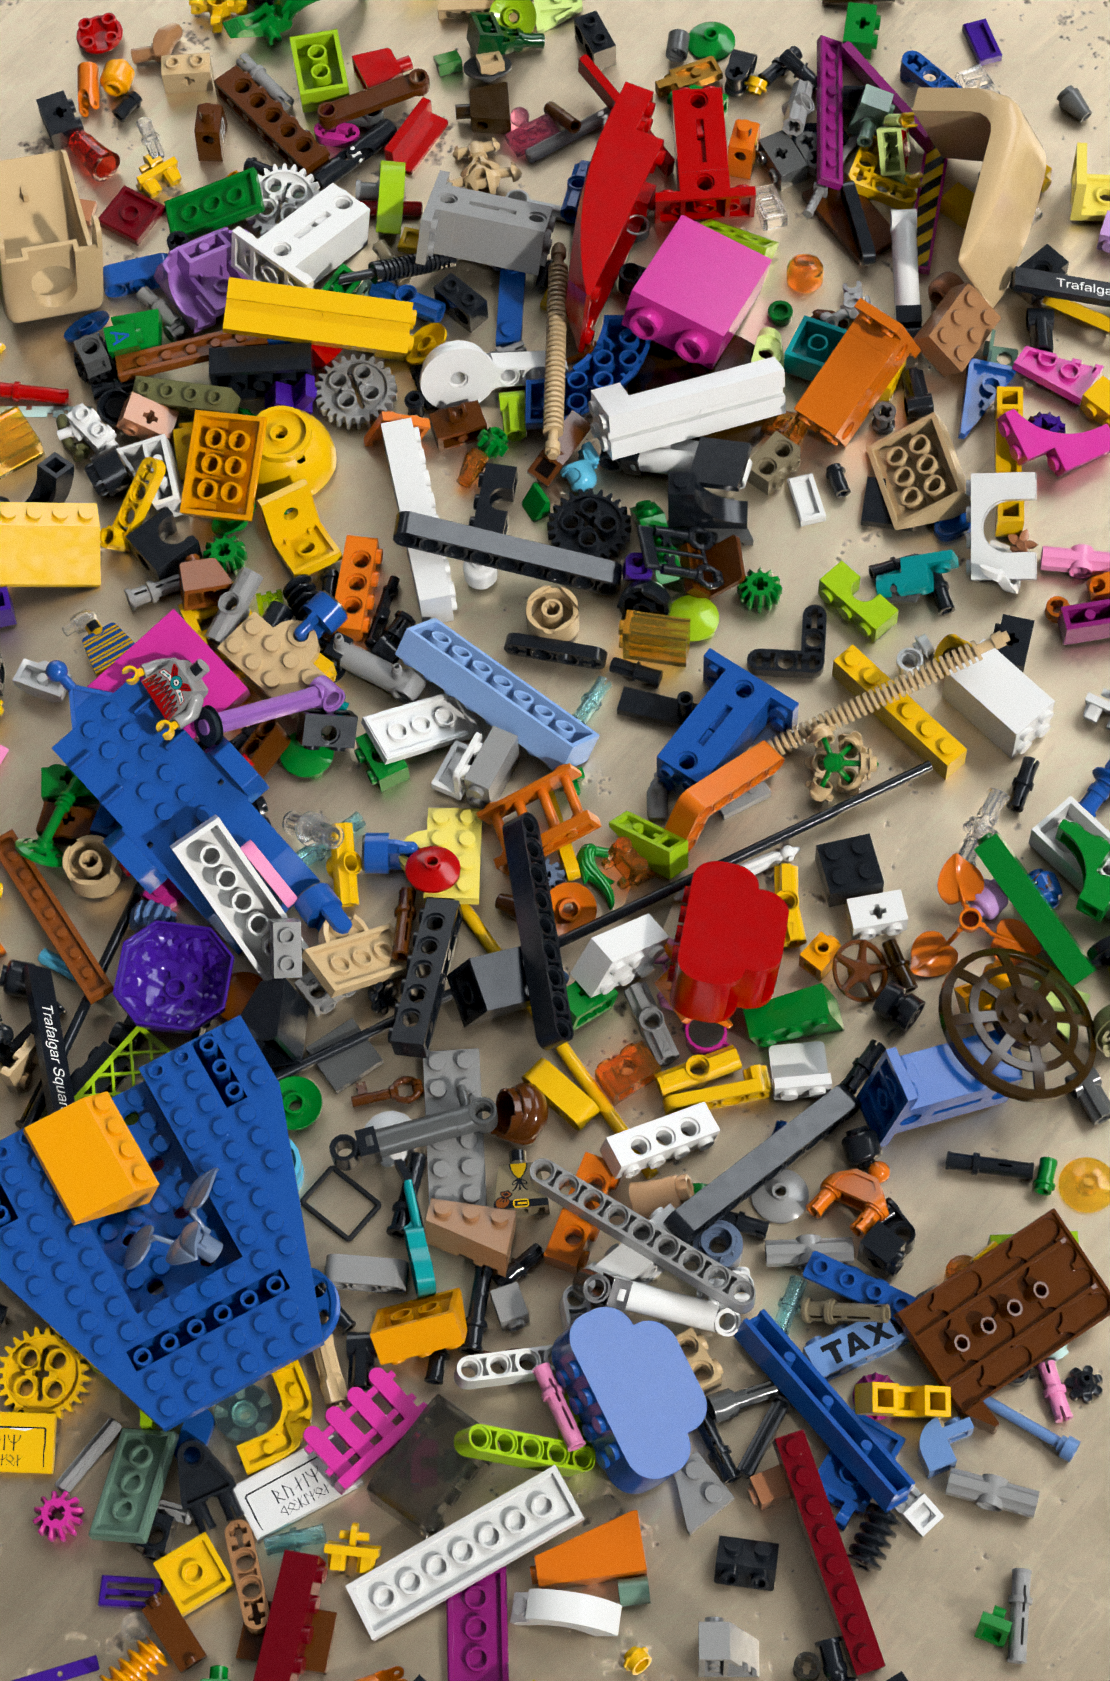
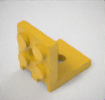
M305 479L257 500L271 544L294 578L303 574L310 575L342 560L343 557L340 549L319 520L309 484ZM294 508L291 513L284 515L287 509Z

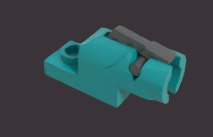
M952 549L900 558L901 572L900 570H895L883 575H877V595L880 593L890 603H916L920 595L929 594L934 591L933 572L948 573L951 569L959 568L958 557Z

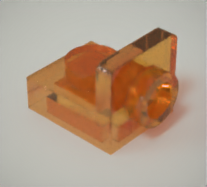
M786 411L784 414L769 417L762 430L768 436H772L775 431H778L799 445L808 428L798 419L799 414L797 412Z

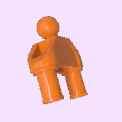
M875 1161L870 1164L868 1174L858 1169L830 1174L820 1184L818 1194L806 1205L807 1211L812 1216L820 1218L833 1202H840L862 1213L849 1226L850 1230L857 1237L864 1238L878 1220L882 1222L890 1215L880 1183L887 1181L890 1176L889 1166L885 1162Z

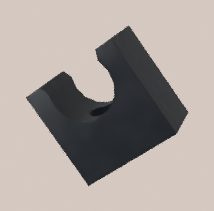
M168 507L125 536L130 553L156 582L179 574V565L185 562L187 556L197 554L200 559L203 558L199 541L194 535L188 536L178 544L164 542L168 536L174 534L177 530L173 513Z

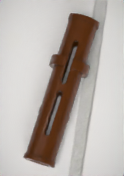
M406 886L399 890L398 906L394 910L396 924L391 957L398 962L406 961L408 958L412 922L416 918V909L414 908L416 890Z

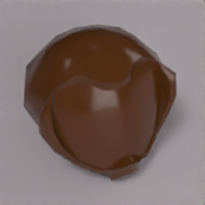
M523 1082L499 1091L495 1102L498 1124L490 1134L516 1144H533L547 1124L549 1109L543 1092L530 1082Z

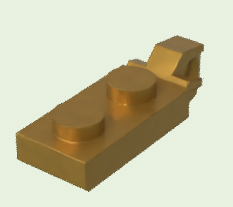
M709 56L669 70V74L665 75L663 79L655 81V92L661 98L669 96L672 90H678L679 88H689L690 85L694 84L704 86L723 79V72L715 58Z

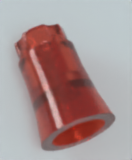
M84 130L76 131L70 136L69 149L86 167L94 180L102 182L116 173L120 165V157L117 153L105 147Z

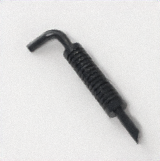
M416 253L373 261L368 264V269L341 274L338 284L343 285L368 279L373 284H380L452 269L456 267L457 261L463 259L433 254V257L428 256L426 264L422 265L415 263ZM491 266L495 271L501 269V267Z

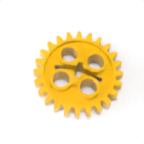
M47 1326L44 1334H42L40 1328L35 1327L34 1336H31L25 1330L23 1331L24 1340L21 1341L13 1337L16 1346L14 1348L5 1346L4 1348L9 1355L8 1357H0V1361L4 1363V1367L0 1368V1374H3V1378L0 1379V1385L4 1386V1389L0 1391V1396L9 1397L4 1403L5 1406L10 1407L15 1404L13 1412H22L24 1410V1412L57 1413V1417L63 1419L64 1409L72 1413L74 1412L71 1404L73 1401L82 1404L83 1401L78 1396L79 1392L88 1393L89 1390L82 1385L83 1382H88L92 1379L84 1375V1371L91 1369V1366L82 1363L85 1358L78 1354L62 1336L57 1333L53 1335L51 1327ZM48 1349L49 1353L45 1362L44 1350ZM31 1351H35L37 1354L35 1364L26 1366V1355ZM59 1354H64L66 1357L65 1365L60 1369H56L53 1363L54 1358ZM45 1369L49 1372V1376L44 1377L42 1380L38 1378V1373L44 1372ZM31 1380L33 1390L29 1395L23 1396L21 1387L24 1382ZM60 1383L62 1386L61 1395L57 1398H51L50 1388L54 1384ZM42 1387L43 1399L39 1401L38 1396L40 1395Z

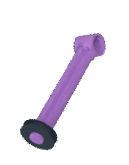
M321 675L310 683L309 688L222 712H217L214 707L205 705L202 707L198 719L194 721L195 731L205 746L212 747L213 745H219L222 742L223 733L311 708H323L327 712H333L343 704L345 693L329 677Z

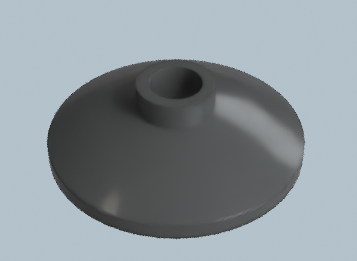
M502 56L505 63V71H500L494 75H486L480 73L475 57H472L464 63L463 70L469 77L481 79L484 82H492L496 78L508 74L512 69V63L510 59Z

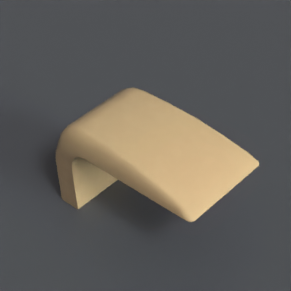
M918 87L912 111L942 158L983 161L958 261L976 290L994 308L1006 290L1011 279V273L1017 265L1028 238L1045 176L1047 156L1020 106L1010 97L981 88Z

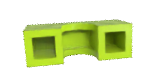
M841 560L819 579V596L825 603H831L843 619L850 620L857 627L861 635L869 637L872 641L876 642L897 623L899 610L880 593L870 601L857 600L853 595L859 590L860 576Z

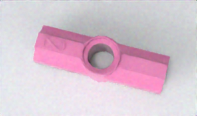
M1085 544L1074 545L1071 548L1043 546L1040 570L1069 572V575L1073 578L1086 579L1092 575H1101L1110 571V552L1094 551L1091 546Z

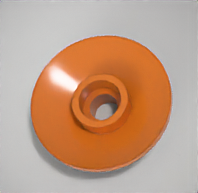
M564 882L550 890L558 935L561 936L596 918V900L585 886L575 882ZM567 903H571L573 906L570 912L563 911V907Z

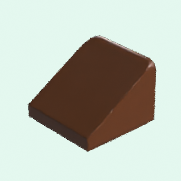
M979 1401L963 1413L962 1419L970 1417L974 1427L991 1434L997 1432L999 1422L983 1401Z

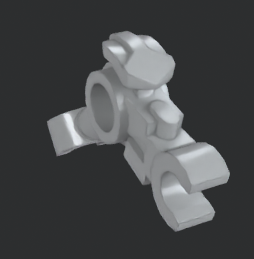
M857 281V286L854 288H848L847 283H844L843 305L840 306L841 309L833 314L824 312L821 314L820 319L835 326H838V323L845 318L855 319L859 312L854 305L859 298L863 299L861 282ZM869 295L865 296V301L871 304Z

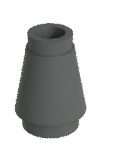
M1070 85L1057 96L1059 106L1081 123L1091 116L1092 111L1078 88Z

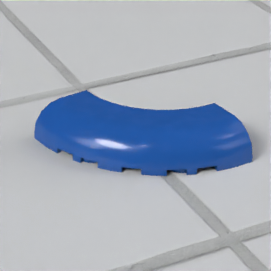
M604 315L602 330L594 350L574 365L571 371L565 373L564 420L572 410L583 418L591 415L588 406L589 401H591V390L616 383H621L623 388L626 389L643 365L652 340L641 339L631 329L621 325L624 315ZM545 378L526 380V430L543 429Z

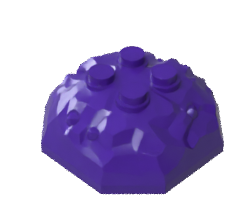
M155 920L123 942L113 996L136 1026L171 1034H192L225 1011L234 956L211 927Z

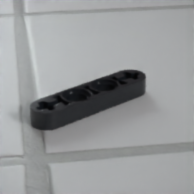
M854 181L843 182L840 194L862 266L876 263L875 248Z
M521 633L507 634L504 650L511 655L597 670L605 667L608 655L607 651L600 647Z

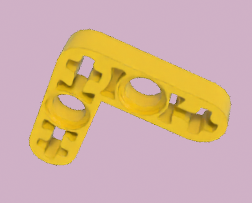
M874 135L871 145L874 147L873 152H868L869 147L860 146L846 182L854 181L857 192L860 195L896 209H912L917 199L915 190H910L907 185L874 173L879 161L877 136ZM859 161H867L871 166H863ZM858 174L862 176L860 182L856 180ZM876 187H884L887 192H880Z

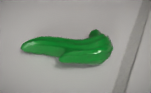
M591 843L582 845L577 853V862L582 882L586 884L589 880L594 884L605 898L609 910H612L615 897L610 885L615 881L606 877L599 870L595 862V857L608 859L610 849L595 846Z

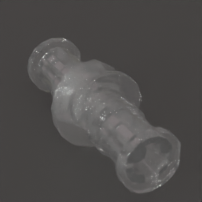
M988 788L986 792L988 796L983 806L980 807L977 817H970L969 821H966L963 825V829L967 834L958 854L974 866H976L975 861L978 857L974 851L979 846L977 840L988 832H991L992 835L998 833L993 826L997 823L1004 804H1008L1010 797L1005 792L996 788Z
M293 810L286 813L283 817V830L288 834L297 835V839L305 846L316 847L323 844L326 848L336 849L343 843V829L335 824L330 825L329 820L323 814L314 811L301 814ZM287 822H291L295 824V826L289 825ZM332 833L338 835V838L331 836Z

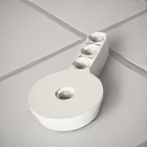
M463 340L443 343L434 348L423 362L420 374L422 394L429 403L440 409L455 407L467 401L478 400L480 403L495 388L526 386V380L545 378L546 350L491 353V359L474 343ZM565 361V373L569 372V368L567 362Z

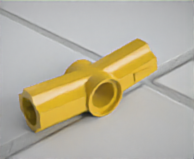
M782 863L781 865L774 866V893L780 896L785 903L793 906L789 909L784 948L793 949L799 948L807 942L799 909L798 866Z

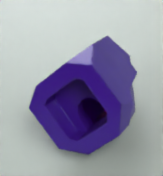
M632 552L625 557L622 569L623 580L637 581L652 578V570L645 568L642 553Z

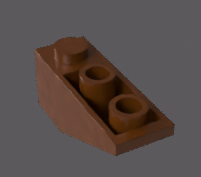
M572 410L564 420V433L558 438L561 444L560 455L555 460L548 459L544 447L527 470V474L549 488L560 470L590 431L591 423Z

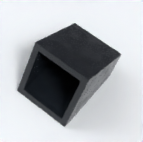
M286 978L260 981L241 1014L270 1068L302 1064L309 1005Z

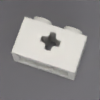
M901 889L846 899L845 912L852 940H871L877 935L883 934L894 936L907 930L908 916Z

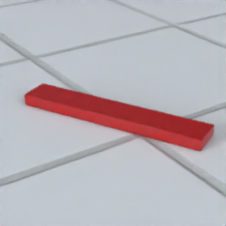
M585 54L579 58L578 72L612 111L620 93L590 57ZM650 130L648 134L655 136ZM663 146V151H666V155L662 165H657V167L667 177L674 171L675 159Z

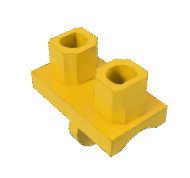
M149 154L143 156L145 164L139 167L142 174L136 177L138 182L136 187L139 192L144 190L152 199L162 192V188L158 184V181L164 178L170 187L181 182V175L177 169L178 161L175 156L164 162L161 156L154 159Z
M353 1522L351 1531L340 1530L339 1539H347L349 1542L328 1540V1543H325L324 1553H328V1569L344 1571L346 1570L347 1555L357 1556L356 1572L366 1574L375 1568L377 1559L382 1553V1546L358 1543V1541L369 1542L370 1533L359 1532V1523Z

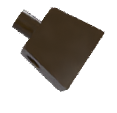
M507 82L473 88L469 91L470 104L455 105L456 120L471 119L472 131L474 133L511 134Z

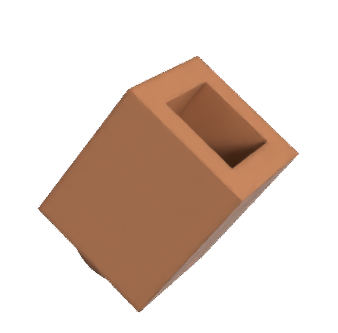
M780 1464L749 1478L750 1487L746 1488L747 1494L753 1505L758 1503L761 1511L791 1499Z

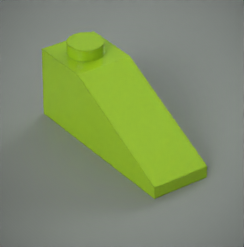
M625 811L609 821V827L650 870L668 879H672L688 868V840L629 811Z

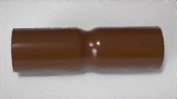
M553 101L545 104L544 113L567 131L575 134L580 130L581 122Z

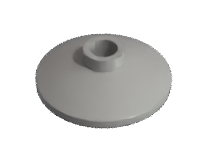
M784 1169L753 1193L751 1199L753 1207L762 1218L772 1223L784 1224L796 1220L803 1214L808 1204L809 1192L801 1176L792 1170ZM781 1188L785 1190L786 1194L778 1196L775 1191Z

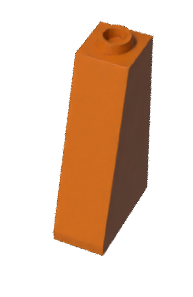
M633 1510L534 1556L536 1565L530 1566L532 1585L538 1584L539 1589L561 1590L617 1581V1579L647 1576L638 1511Z

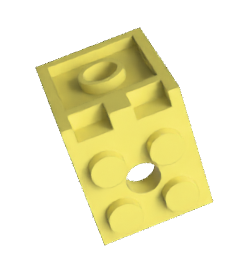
M1077 142L1070 178V220L1104 222L1107 210L1110 211V201H1103L1100 199V196H1110V175L1087 174V143Z

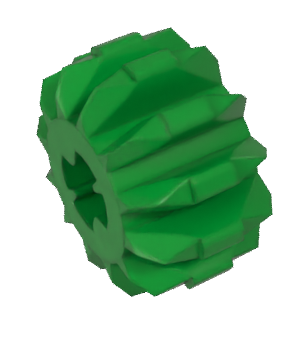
M225 533L221 539L214 536V543L206 542L203 559L215 558L227 574L232 573L237 576V569L241 570L242 567L244 568V562L248 559L245 544L242 541L238 542V538L235 535L229 539Z
M760 567L757 573L749 569L745 580L737 587V593L740 595L739 601L741 604H747L748 611L755 607L760 614L762 608L770 611L772 604L778 605L782 594V587L779 576L773 577L771 569L763 573Z

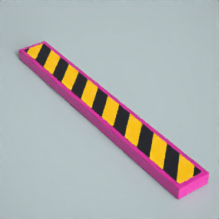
M935 145L934 149L926 153L924 151L921 166L923 177L920 178L924 186L917 190L914 208L917 210L919 274L926 275L930 273L948 162L947 158H942Z

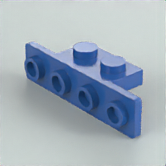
M818 1251L812 1253L803 1271V1278L856 1303L888 1304L891 1309L890 1319L896 1321L893 1316L895 1313L918 1299L890 1286L883 1279L873 1278L855 1266L843 1264Z

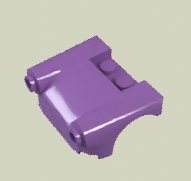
M228 227L218 229L169 251L168 257L157 266L154 274L156 282L194 334L215 325L216 317L225 313L229 277L249 280L231 267L233 230H228Z

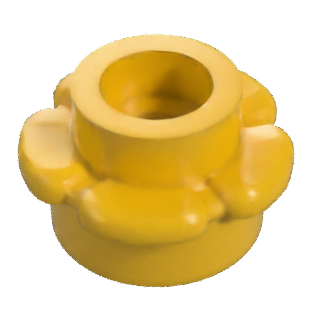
M750 75L748 81L744 82L748 86L746 91L751 94L760 96L761 92L766 93L767 91L766 86L768 82L756 76Z
M637 1646L630 1648L624 1655L625 1661L623 1666L626 1671H631L633 1675L642 1673L652 1660L648 1654V1649L646 1647L638 1648Z

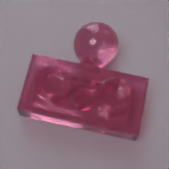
M516 107L512 110L510 120L518 128L505 134V140L517 158L525 155L526 149L560 132L548 113L529 122L530 115L527 109Z

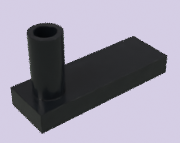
M624 686L617 707V714L679 729L698 704L693 703V695L688 691L679 693L677 699Z

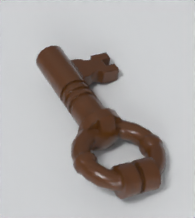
M402 1076L395 1080L387 1089L368 1093L366 1082L364 1081L362 1085L355 1083L357 1095L351 1096L353 1107L389 1099L402 1104H410L424 1093L421 1079ZM411 1083L413 1094L406 1097L399 1096L398 1087L401 1084Z

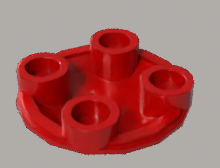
M113 13L83 18L78 22L79 29L76 40L79 47L85 52L103 54L115 48L123 37V28Z

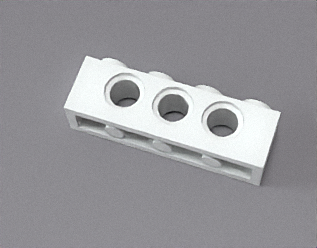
M704 1101L606 1137L599 1151L614 1179L623 1176L631 1178L647 1167L655 1169L671 1158L679 1160L695 1149L699 1148L700 1151L710 1148L715 1143L714 1140L720 1129ZM681 1131L687 1132L690 1136L684 1135ZM657 1140L664 1142L665 1145H661ZM632 1149L638 1150L641 1155L634 1153Z

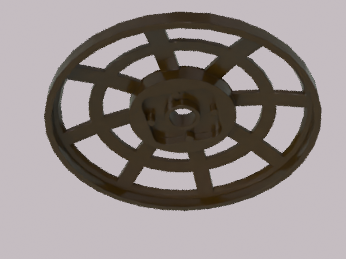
M990 948L971 953L961 959L948 973L939 995L938 1012L941 1028L954 1056L979 1082L1005 1097L1022 1102L1042 1103L1067 1096L1077 1089L1088 1077L1096 1056L1097 1042H1095L1093 1020L1081 995L1058 970L1028 953L1014 949ZM985 956H997L1002 966L988 970L980 977L964 970L968 964ZM1010 957L1025 961L1047 973V976L1043 977L1030 969L1014 966ZM1001 974H1007L1011 986L1002 991L989 983L988 980ZM1018 974L1039 981L1041 983L1040 987L1035 991L1023 986ZM957 978L973 985L969 995V1013L953 1015L951 1007L954 984ZM1056 982H1058L1069 994V996L1074 1000L1081 1015L1075 1014L1073 1012V1009L1069 1004L1068 1000L1066 999V997L1055 986ZM981 990L995 998L990 1011H979L978 1004ZM1050 991L1058 998L1066 1012L1054 1011L1046 999ZM1019 1014L1025 1015L1029 1023L1023 1022ZM992 1022L995 1031L1002 1038L998 1045L988 1035L982 1023ZM1057 1022L1070 1025L1068 1045L1056 1034ZM973 1025L977 1036L991 1052L983 1065L967 1049L956 1026ZM1077 1025L1087 1029L1089 1055L1085 1065L1074 1053L1078 1040ZM1050 1042L1061 1055L1054 1060L1043 1062L1040 1049ZM1011 1046L1022 1051H1029L1031 1062L1020 1060L1007 1052ZM1000 1061L1016 1069L1033 1072L1034 1089L1011 1084L992 1072ZM1066 1061L1078 1073L1074 1079L1062 1086L1045 1089L1044 1072L1057 1069L1065 1064Z

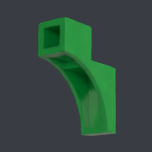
M651 500L637 502L635 507L629 508L631 518L636 527L638 525L668 527L665 513ZM653 535L655 546L661 547L662 540L659 536ZM672 544V547H671V548H667V549L677 550L676 547H675L673 544ZM656 552L659 565L667 564L664 561V556L667 553ZM675 555V563L677 566H680L679 557ZM652 570L653 580L660 584L683 579V577L660 574V571Z
M1063 819L1058 826L1055 839L1072 852L1080 866L1083 877V890L1078 898L1075 909L1100 923L1110 908V876L1099 874L1110 856V844L1103 837L1094 836L1085 831L1080 824Z

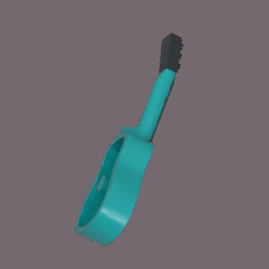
M396 1159L394 1160V1166L404 1183V1193L411 1220L408 1225L403 1227L405 1245L416 1296L419 1299L436 1295L433 1263L431 1262L426 1242V1234L416 1189L411 1178L412 1175L408 1172L409 1169L405 1166V1161Z

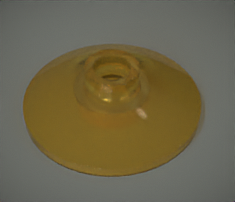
M1082 1157L1069 1162L1063 1168L1058 1182L1059 1192L1063 1200L1071 1208L1083 1213H1094L1105 1209L1110 1204V1168L1105 1163L1095 1158ZM1091 1178L1094 1184L1086 1185L1084 1179Z

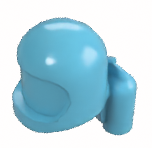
M590 441L581 446L582 449L578 451V461L568 464L560 470L561 476L568 480L572 491L579 494V489H582L584 493L589 492V489H593L597 483V475L594 470L598 468L597 465L600 459Z

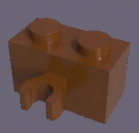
M478 400L463 402L458 406L439 409L429 414L431 431L439 453L479 441L477 436L482 429L487 430V423Z

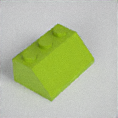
M711 218L700 223L770 259L773 258L779 245L777 241Z

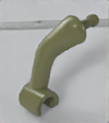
M65 414L58 415L56 419L58 430L69 427L70 423ZM71 437L61 440L63 445L73 454L72 459L75 462H81L83 458H88L90 453L88 445L76 444Z

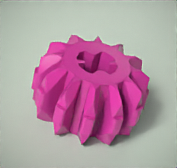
M52 1491L51 1500L48 1501L43 1496L40 1500L44 1506L34 1507V1512L40 1516L34 1518L33 1523L35 1526H40L38 1533L41 1536L48 1534L50 1542H54L57 1536H59L61 1542H65L67 1539L66 1533L69 1532L74 1537L77 1535L73 1527L83 1526V1520L78 1517L82 1516L85 1512L82 1507H77L80 1502L77 1497L70 1499L68 1491H64L60 1498L56 1491ZM57 1512L64 1516L60 1521L54 1517Z

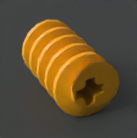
M145 1634L148 1643L145 1644L138 1640L136 1642L139 1650L138 1653L128 1649L129 1661L119 1657L117 1660L120 1669L118 1670L110 1666L108 1670L111 1678L109 1679L104 1675H100L99 1678L102 1681H150L147 1672L157 1676L159 1671L156 1664L159 1663L167 1667L168 1662L163 1653Z

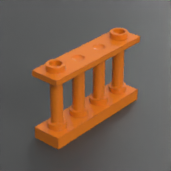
M570 763L559 765L548 775L499 801L488 803L484 809L476 813L478 818L489 825L493 823L503 852L500 856L493 859L496 869L509 876L502 833L504 825L502 818L515 811L517 816L528 812L526 805L537 799L540 800L549 824L548 830L541 834L544 857L602 827L599 818L589 810L583 811L572 782L582 776L579 769ZM560 787H563L573 813L570 819L562 823L559 822L549 795L550 792Z

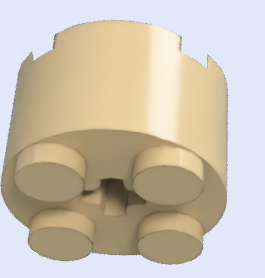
M551 585L536 589L529 596L526 605L528 633L538 637L571 641L579 631V608L575 595L567 588L561 586L560 588H551Z
M97 835L82 836L71 847L69 845L64 852L62 860L63 869L70 886L77 895L86 898L110 896L116 891V887L121 881L122 869L118 866L120 861L102 842L105 839L104 837Z

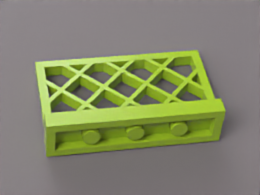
M136 1026L74 1096L75 1102L84 1097L99 1094L95 1093V1082L98 1078L111 1077L112 1092L109 1093L111 1097L122 1093L115 1090V1076H131L133 1087L135 1086V1075H141L140 1071H134L133 1056L149 1055L151 1062L154 1060L153 1055L166 1054L172 1050L147 1029ZM138 1033L148 1040L149 1050L133 1051L132 1040ZM129 1044V1052H122ZM152 1044L156 1046L159 1050H153ZM129 1056L130 1071L114 1072L113 1061L117 1057ZM110 1066L111 1073H104L105 1070ZM91 1087L92 1094H85ZM129 1114L125 1117L124 1122L126 1125H134L139 1120V1116Z

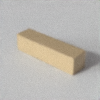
M438 0V19H469L470 12H489L495 0Z

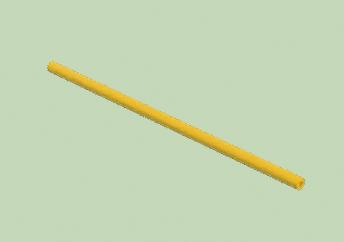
M460 904L464 921L488 954L501 951L502 949L471 905ZM531 1006L526 1007L532 1016ZM566 1042L554 1048L585 1093L597 1104L600 1114L614 1134L628 1130V1127L570 1045ZM632 1149L634 1153L641 1155L638 1150ZM647 1167L641 1170L647 1180H650L659 1173L657 1168L651 1169Z

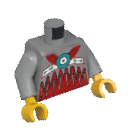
M175 657L162 658L141 664L139 669L130 665L123 668L122 674L135 673L133 678L126 680V683L129 685H135L139 681V677H144L141 682L166 719L157 723L156 730L161 732L163 729L169 728L162 735L164 740H171L175 735L176 729L181 730L198 719L204 703L203 699L208 694V688L201 678L210 671L209 666L202 659H197L192 664L189 660H179Z

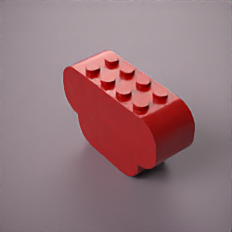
M723 861L703 863L694 871L691 887L685 886L682 902L687 903V906L681 905L678 922L683 923V926L677 925L674 942L679 943V945H673L670 960L676 964L675 966H669L667 981L672 982L670 1002L679 1014L692 1020L718 1023L729 1019L735 1013L737 1007L755 1009L766 1005L771 1000L783 955L789 909L780 896L773 892L759 889V882L749 869L738 864Z

